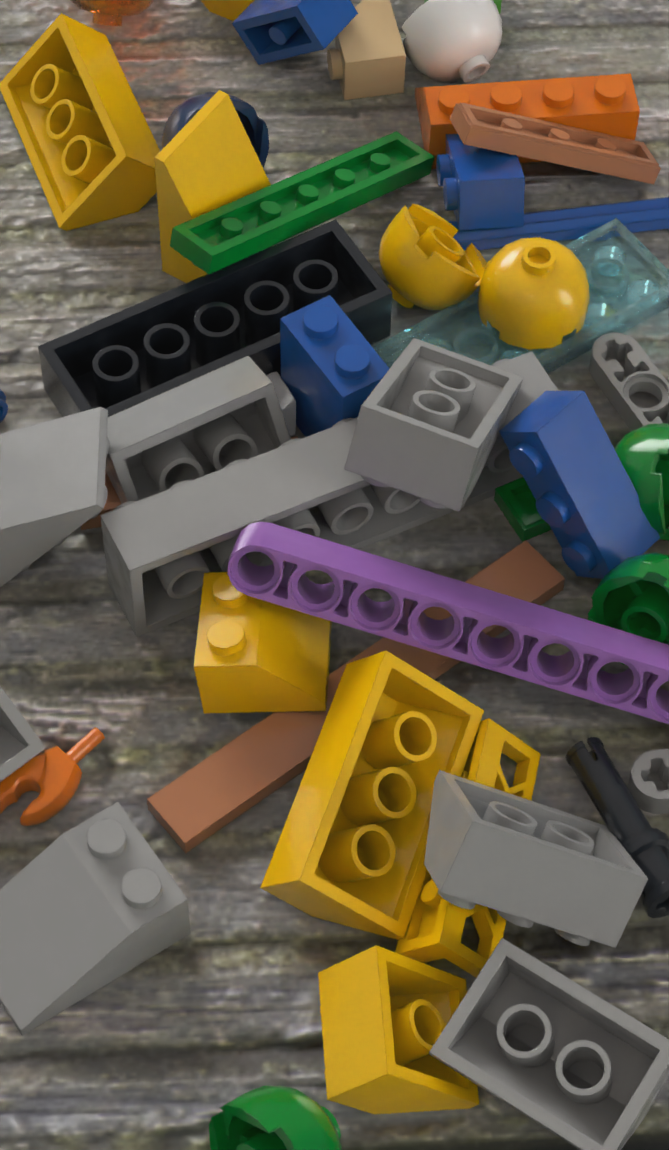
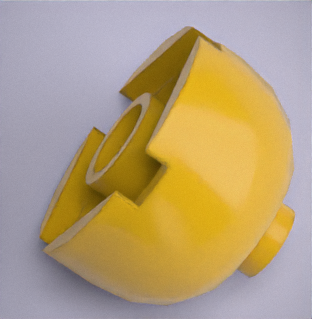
M412 204L409 209L405 205L383 234L378 252L382 273L390 283L388 287L393 293L392 298L406 308H412L416 305L425 310H448L464 302L479 287L487 262L472 243L466 250L460 246L453 238L459 231L456 227L435 212L418 204Z
M533 237L521 238L506 244L488 261L479 286L477 301L480 319L486 327L488 320L493 328L500 331L499 339L508 345L529 350L558 346L562 344L563 336L572 333L575 329L576 335L583 328L590 300L586 269L571 249L554 240Z

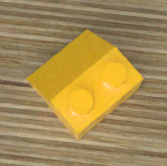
M227 572L204 573L193 666L204 714L326 711L332 621L247 596L232 585Z
M377 945L318 972L327 1100L374 1115L470 1109L480 1105L478 1085L429 1054L467 993L466 979Z

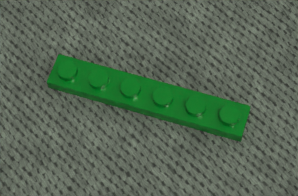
M397 131L173 227L170 247L207 274L214 273L429 175L435 156Z

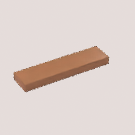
M461 102L460 104L456 103L450 118L464 145L653 185L661 169L644 142Z

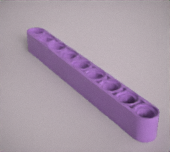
M259 521L249 524L241 530L236 539L228 561L227 574L232 585L247 596L669 724V691L660 687L669 681L668 644L269 522ZM253 551L262 552L272 560L273 564L257 566L251 563L245 554ZM311 570H321L327 573L333 581L327 584H316L310 581L305 573ZM373 588L382 589L388 592L392 599L385 602H375L369 599L364 592ZM430 607H442L449 611L452 616L443 620H434L426 616L423 611ZM499 625L507 628L511 633L506 637L494 638L486 635L482 630L488 626ZM556 643L568 647L570 651L564 655L553 656L545 653L542 648ZM610 662H621L629 667L624 672L617 674L608 673L601 669L602 666Z

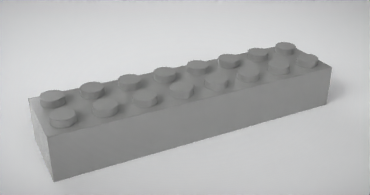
M532 351L513 359H501L491 365L524 377L503 427L545 391H559ZM357 417L343 419L331 428L305 438L288 440L278 448L250 459L235 460L223 469L200 478L180 481L168 490L145 499L122 503L113 511L100 516L108 584L134 634L138 637L200 612L204 573L227 572L228 561L236 539L241 530L249 524L259 521L269 522L351 548L360 549L455 510L430 507L420 501L415 495L393 487L384 488L371 485L361 475L345 470L344 467L356 427ZM500 433L474 489L462 508L494 496L495 488L523 477L512 465L509 458L510 451ZM253 551L245 554L249 561L257 566L273 564L272 560L262 552Z

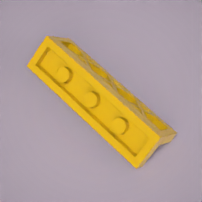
M488 718L482 720L479 724L461 777L532 800L541 754ZM502 753L517 763L513 784L508 787L500 766ZM427 871L404 939H398L395 952L422 963L445 958L477 978L499 941L503 938L507 920L501 917L495 909L476 904L473 909H464L449 903L438 894V888ZM470 915L480 938L477 953L461 943L465 920Z

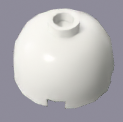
M428 0L418 7L401 27L406 35L405 39L401 38L407 58L417 70L434 81L455 82L463 79L464 82H471L480 78L490 68L489 61L498 51L502 40V19L493 0Z

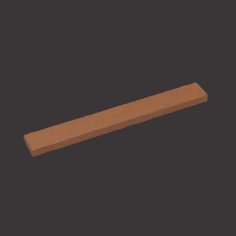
M525 540L465 582L542 605L563 590L565 578ZM430 607L423 611L426 616L434 620H443L452 616L449 611L442 607ZM492 625L484 628L482 631L486 635L495 638L507 628ZM383 637L329 674L326 711L273 712L147 798L148 810L182 850L187 853L306 770L346 664L387 650L435 680L461 661Z

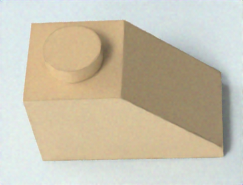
M362 0L355 7L358 14L335 37V49L327 50L330 79L339 80L344 100L404 93L406 54L390 0Z

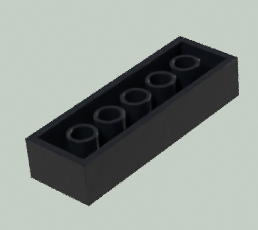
M335 219L255 253L214 273L206 274L38 346L44 390L62 417L98 407L107 409L108 417L246 356H249L265 375L278 372L281 377L280 318L331 295L371 345L390 336L393 293Z

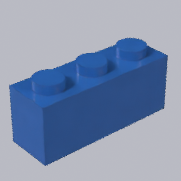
M545 391L499 431L510 451L509 458L512 465L523 475L536 499V509L539 515L550 525L562 548V557L565 563L575 572L576 576L603 579L610 570L628 557L644 554L660 539L657 530L650 525L643 513L638 493L585 391Z

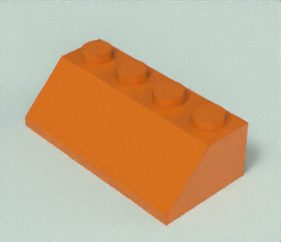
M631 73L415 88V99L424 150L435 156L432 169H437V155L446 154V134H458L450 121L456 103H466L635 140L640 114ZM518 156L520 163L544 162Z

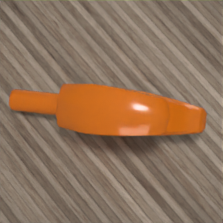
M94 727L66 753L58 746L49 748L0 782V814L9 805L18 802L21 795L28 791H36L39 793V796L23 811L20 817L21 825L34 826L41 824L58 814L70 802L82 778V772L77 763L105 739L103 733Z

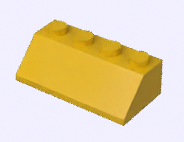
M61 13L0 82V91L58 227L69 231L139 212L157 193L154 157L160 152V149L107 36Z
M387 650L346 664L260 888L312 917L396 940L404 939L428 871L424 865L435 778L439 770L461 777L484 710Z

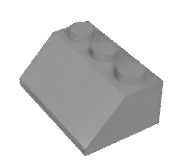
M246 356L108 417L107 437L109 438L110 446L106 456V472L121 503H125L128 501H139L166 491L180 481L194 480L221 470L235 460L250 459L278 448L284 442L291 440L273 382L249 356Z
M439 770L434 781L424 865L438 888V894L449 903L464 909H473L476 904L495 909L505 920L521 927L531 928L534 922L554 928L555 932L561 937L581 946H589L592 940L616 948L648 878L607 826Z
M501 938L429 1052L435 1059L579 1150H621L644 1120L669 1078V1039L504 938Z

